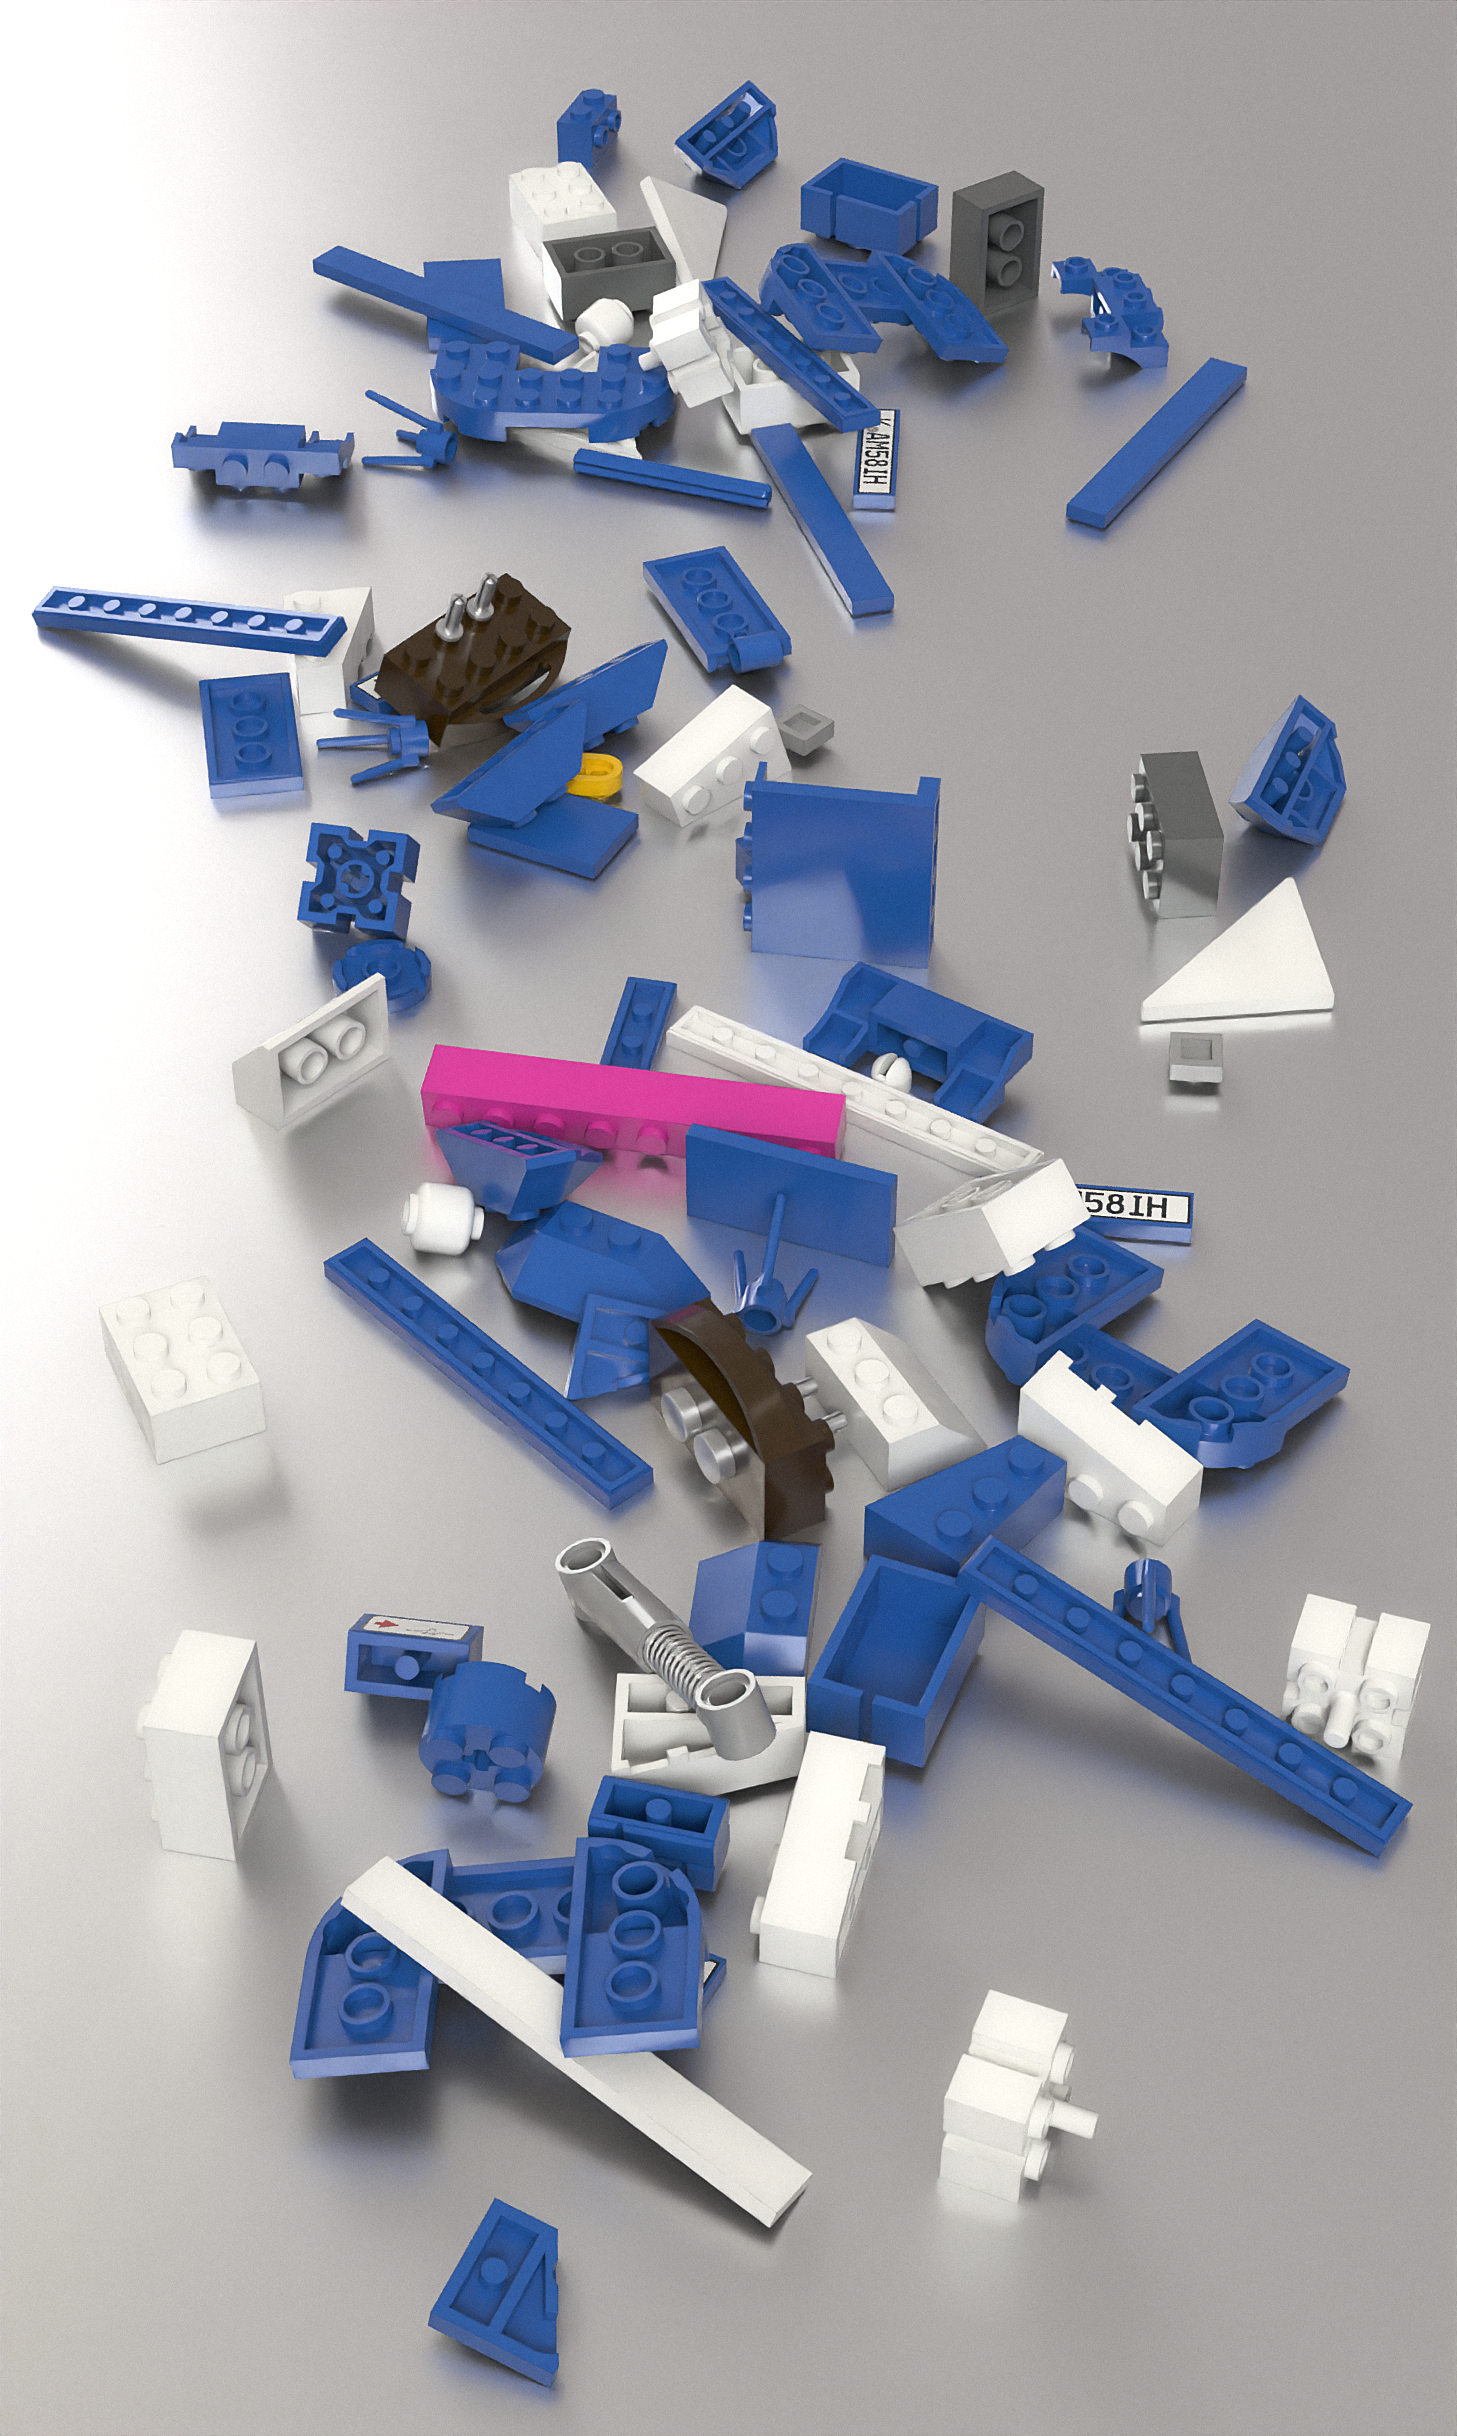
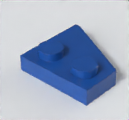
M587 1293L584 1296L564 1397L570 1402H575L650 1383L648 1320L670 1311Z
M495 2198L432 2308L427 2326L551 2388L559 2367V2353H556L558 2229Z

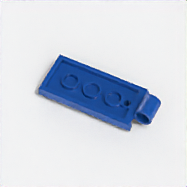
M725 546L643 562L644 580L707 672L717 671V667H723L731 663L736 674L781 665L783 656L792 654L790 636Z

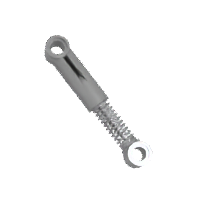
M602 1537L581 1539L561 1551L556 1558L555 1567L577 1618L583 1621H593L639 1667L649 1674L659 1675L675 1693L697 1712L700 1721L706 1726L719 1757L732 1761L749 1759L760 1754L771 1745L776 1737L777 1730L758 1682L752 1672L746 1669H723L716 1660L694 1642L692 1632L688 1626L617 1561L609 1540Z

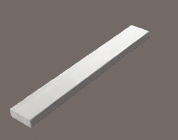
M694 1005L666 1031L668 1046L754 1083L846 1095V1122L976 1178L1044 1162V1151L698 1005Z
M385 1855L345 1889L341 1905L770 2228L805 2190L813 2174L811 2171L650 2051L564 2058L560 2043L564 1987L389 1856Z

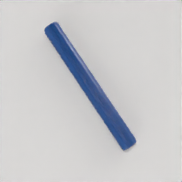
M583 448L578 449L573 459L574 471L585 475L760 509H766L772 498V487L769 484Z

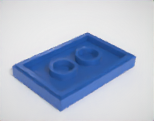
M564 793L553 801L541 803L535 808L537 812L536 817L518 828H512L511 824L489 828L471 823L468 826V841L594 879L639 828V815Z

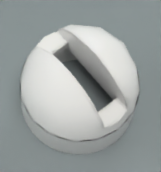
M887 1053L875 1060L870 1078L907 1094L911 1089L912 1071L909 1062L905 1058H898L894 1053Z

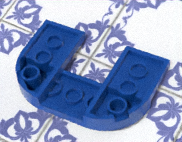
M809 243L785 245L777 249L774 258H771L758 287L761 308L773 316L785 314L787 321L795 327L803 338L804 344L814 351L834 350L844 351L849 354H857L858 352L876 354L883 340L871 324H878L879 322L896 323L901 326L914 325V328L931 345L933 353L945 361L957 359L971 360L980 364L985 362L1003 363L1010 350L972 301L957 286L939 273L934 276L929 271L916 267V261L890 252L872 250L867 263L820 259Z
M451 341L447 344L440 343L435 369H430L432 407L438 419L443 423L451 419L458 426L459 433L492 441H506L509 427L588 428L589 443L626 440L639 436V430L648 427L651 421L652 425L659 427L669 419L675 410L677 395L674 394L670 387L667 376L668 371L664 364L648 371L642 370L639 364V356L651 352L650 347H630L620 343L612 344L608 347L600 346L597 372H583L575 368L563 371H541L537 368H525L519 371L521 360L520 345H509L502 341H495L489 344H468L465 341Z
M1080 1224L1073 1228L1076 1236L1069 1242L1052 1250L1046 1251L1043 1247L1035 1252L1033 1256L1036 1262L1030 1267L1010 1276H1005L1002 1270L992 1288L985 1322V1342L992 1358L1005 1372V1376L1010 1382L1024 1386L1060 1350L1073 1360L1072 1365L1068 1368L1095 1391L1103 1384L1116 1395L1115 1400L1112 1402L1115 1407L1139 1426L1145 1419L1205 1468H1251L1256 1462L1263 1461L1280 1452L1286 1432L1343 1390L1347 1385L1351 1370L1268 1324L1255 1319L1186 1369L1177 1373L1099 1330L1161 1288L1165 1269Z
M581 1837L576 1838L574 1857L453 1867L449 1849L416 1854L396 1861L545 1974L565 1973L560 2028V2043L564 2058L701 2047L704 1963L709 1962V1947L696 1893L687 1877L679 1868L671 1872L666 1867L655 1862L653 1850L624 1840ZM340 1896L320 1920L308 1945L289 2058L294 2078L308 2079L429 2069L439 1984L444 1982L341 1905L342 1897Z

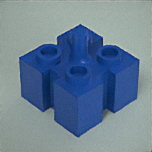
M312 822L306 862L317 869L315 882H302L297 920L310 929L346 934L350 932L351 922H355L354 927L369 937L406 941L412 902L401 895L403 882L415 883L421 845L410 835L404 833L369 829L368 840L363 841L364 838L351 827Z

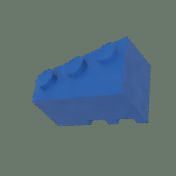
M1018 1435L865 1506L863 1555L870 1559L871 1555L875 1554L957 1578L960 1569L990 1534L1020 1552L1063 1511L1067 1461Z

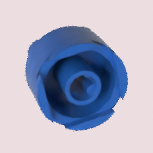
M486 1661L465 1662L456 1665L455 1674L445 1679L442 1672L434 1682L418 1748L419 1757L423 1765L432 1773V1786L448 1795H461L467 1792L468 1789L494 1792L498 1798L507 1802L519 1803L527 1800L530 1796L531 1788L540 1781L545 1765L557 1709L556 1700L552 1692L543 1683L541 1691H537L525 1683L526 1672L501 1663Z

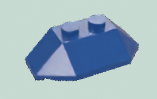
M748 80L675 141V154L702 179L740 190L778 156L777 128L774 120L776 105Z
M664 638L637 645L576 679L503 716L505 724L523 732L556 704L584 698L588 705L583 751L605 742L604 733L611 729L614 733H618L639 723L637 715L653 707L668 650L666 640Z
M1297 696L1252 752L1227 803L1236 809L1243 819L1254 824L1263 833L1317 847L1323 842L1347 790L1341 755L1334 741L1337 738L1335 723L1303 696Z
M584 698L553 706L541 718L462 781L430 804L434 813L489 828L511 824L512 828H518L534 819L537 815L535 808L543 802L553 801L563 795L568 790L566 783L581 772L588 705Z
M486 1120L435 1129L436 1139L457 1185L468 1188L473 1194L475 1203L484 1206L486 1212H501L507 1215L508 1220L512 1221L537 1218L539 1216V1209L560 1204L603 1165V1155L600 1152L521 1129H506L498 1126V1123Z
M568 1200L540 1213L537 1218L521 1223L494 1255L495 1265L500 1270L512 1298L579 1323L584 1296L587 1293L670 1312L706 1297L711 1299V1292L663 1235Z
M763 1539L699 1561L688 1627L692 1632L694 1642L702 1647L725 1670L746 1669L752 1672L754 1676L805 1677L806 1691L823 1558V1544Z

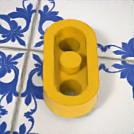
M583 753L581 772L566 783L568 790L565 793L590 796L596 799L611 796L619 791L623 785L622 763L611 755Z

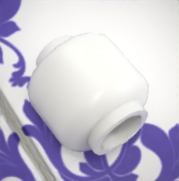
M602 298L595 301L578 317L575 323L581 350L587 355L592 351H596L599 354L600 346L608 347L612 344H627L630 342L634 335V317L632 312L623 302L616 299Z
M424 1182L416 1190V1193H408L402 1213V1235L409 1236L411 1245L418 1251L459 1256L468 1247L470 1239H480L484 1221L483 1208L475 1207L473 1194L466 1187Z

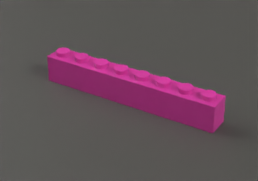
M435 1044L420 1091L425 1125L444 1128L486 1120L498 1123V1126L506 1129H521L572 1144L588 1145L599 1149L611 1148L643 1152L648 1155L686 1158V1133L692 1123L840 1160L847 1129L846 1095L438 1044Z

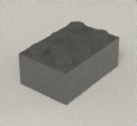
M1015 170L953 192L949 281L972 301L983 316L1037 297L1039 293L1045 188Z
M655 226L542 242L544 286L562 321L576 322L578 317L587 308L602 298L619 300L630 311H653L654 296L676 288V261Z
M1198 751L1140 754L1139 773L1132 774L1130 781L1132 802L1136 803L1135 813L1128 814L1127 833L1129 841L1136 842L1135 861L1137 870H1144L1143 888L1145 899L1153 900L1158 919L1216 916L1224 834Z

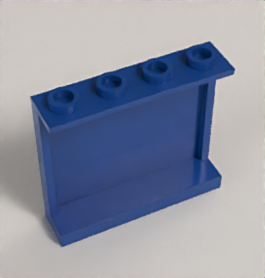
M760 761L755 781H746L743 799L744 811L752 812V822H746L743 840L744 852H752V862L746 863L743 881L744 892L752 893V902H746L743 921L744 931L752 932V952L848 962L861 961L868 964L928 969L934 941L941 778L920 776L917 795L767 781V762Z

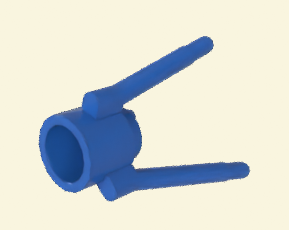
M372 390L365 392L367 398L426 429H422L419 434L401 429L396 431L397 437L416 443V452L422 454L421 456H365L361 459L364 465L422 466L434 469L436 463L445 465L452 463L458 446V436L456 433L444 430L443 423L429 420Z
M336 708L333 714L338 718L392 725L395 727L387 728V734L318 739L316 741V745L319 748L387 744L389 754L398 755L399 758L352 775L350 781L354 784L404 767L419 766V758L429 756V736L425 720H416L415 715L396 716Z
M779 1194L776 1197L760 1277L747 1286L744 1253L741 1250H736L733 1254L736 1298L733 1313L739 1317L745 1329L759 1335L776 1333L781 1328V1325L791 1327L796 1310L819 1276L817 1269H810L789 1300L787 1293L784 1291L783 1284L777 1279L772 1278L785 1216L787 1198L784 1194Z
M1150 1558L1132 1562L1124 1573V1588L1116 1591L1113 1595L1112 1612L1123 1619L1125 1613L1129 1612L1133 1618L1142 1622V1629L1146 1633H1151L1154 1630L1155 1621L1165 1615L1168 1620L1175 1652L1192 1662L1180 1616V1597L1172 1593L1171 1570L1161 1561Z

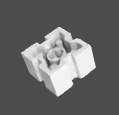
M699 278L654 296L653 315H650V324L653 330V339L649 341L651 352L639 356V364L642 370L648 371L664 364L668 371L667 376L672 391L675 395H682L688 408L733 392L734 370L730 365V362L734 361L733 340L720 316L716 317L713 312V304Z
M1308 1593L1290 1648L1286 1675L1288 1683L1283 1695L1280 1719L1309 1738L1324 1740L1331 1747L1342 1748L1348 1743L1349 1737H1352L1351 1748L1359 1749L1368 1754H1378L1401 1760L1416 1707L1422 1675L1420 1673L1425 1659L1431 1624L1381 1612L1379 1622L1355 1616L1357 1605Z
M989 1990L973 2028L971 2044L967 2054L962 2055L944 2098L943 2130L947 2131V2134L941 2146L940 2178L1018 2204L1028 2178L1039 2181L1043 2174L1051 2143L1050 2140L1044 2139L1049 2126L1088 2139L1094 2137L1099 2124L1100 2114L1069 2103L1072 2087L1066 2085L1076 2051L1075 2045L1066 2043L1069 2014L998 1991Z

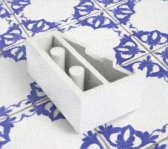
M371 586L318 592L302 590L295 594L282 595L284 610L344 617L348 630L326 658L297 654L289 655L301 715L333 712L336 708L347 709L350 701L349 685L357 682L359 664L364 662L367 642L373 638L375 632Z
M733 684L633 772L644 803L683 828L744 796L746 781H755L760 761L767 762V781H773L792 771L772 709Z
M1059 1350L1020 1389L1017 1436L1021 1435L1067 1461L1064 1497L1075 1502L1078 1506L1091 1510L1114 1522L1131 1534L1140 1536L1162 1548L1199 1507L1204 1466L1146 1419L1140 1426L1112 1404L1116 1395L1103 1384L1095 1391L1068 1368L1072 1365L1073 1360Z
M617 1673L611 1776L710 1796L798 1776L804 1757L805 1677L755 1676L776 1727V1737L771 1745L760 1754L749 1759L732 1761L718 1756L707 1728L698 1718L697 1712L675 1693L659 1675Z
M810 1731L795 1791L788 1803L780 1845L775 1844L771 1854L767 1881L770 1883L767 1896L762 1894L757 1896L752 1912L750 1932L759 1935V1962L836 1979L882 1831L885 1746Z

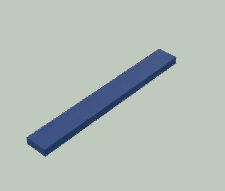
M340 245L313 259V272L491 342L502 341L509 345H520V353L553 366L579 350V336Z
M726 276L701 282L713 304V312L716 317L720 316L725 327L842 433L880 425L881 411L772 315L766 313L754 299L729 277Z
M1210 358L1067 503L1066 517L1102 529L1105 528L1246 381L1248 367Z
M786 423L751 429V442L851 615L855 616L894 609V594L792 424Z
M53 586L31 612L37 626L324 658L327 657L348 630L344 617L338 615Z
M367 1237L323 1262L326 1278L608 1510L614 1509L654 1482L653 1468Z
M990 1534L958 1572L954 1585L1376 1857H1380L1413 1806L1411 1802Z

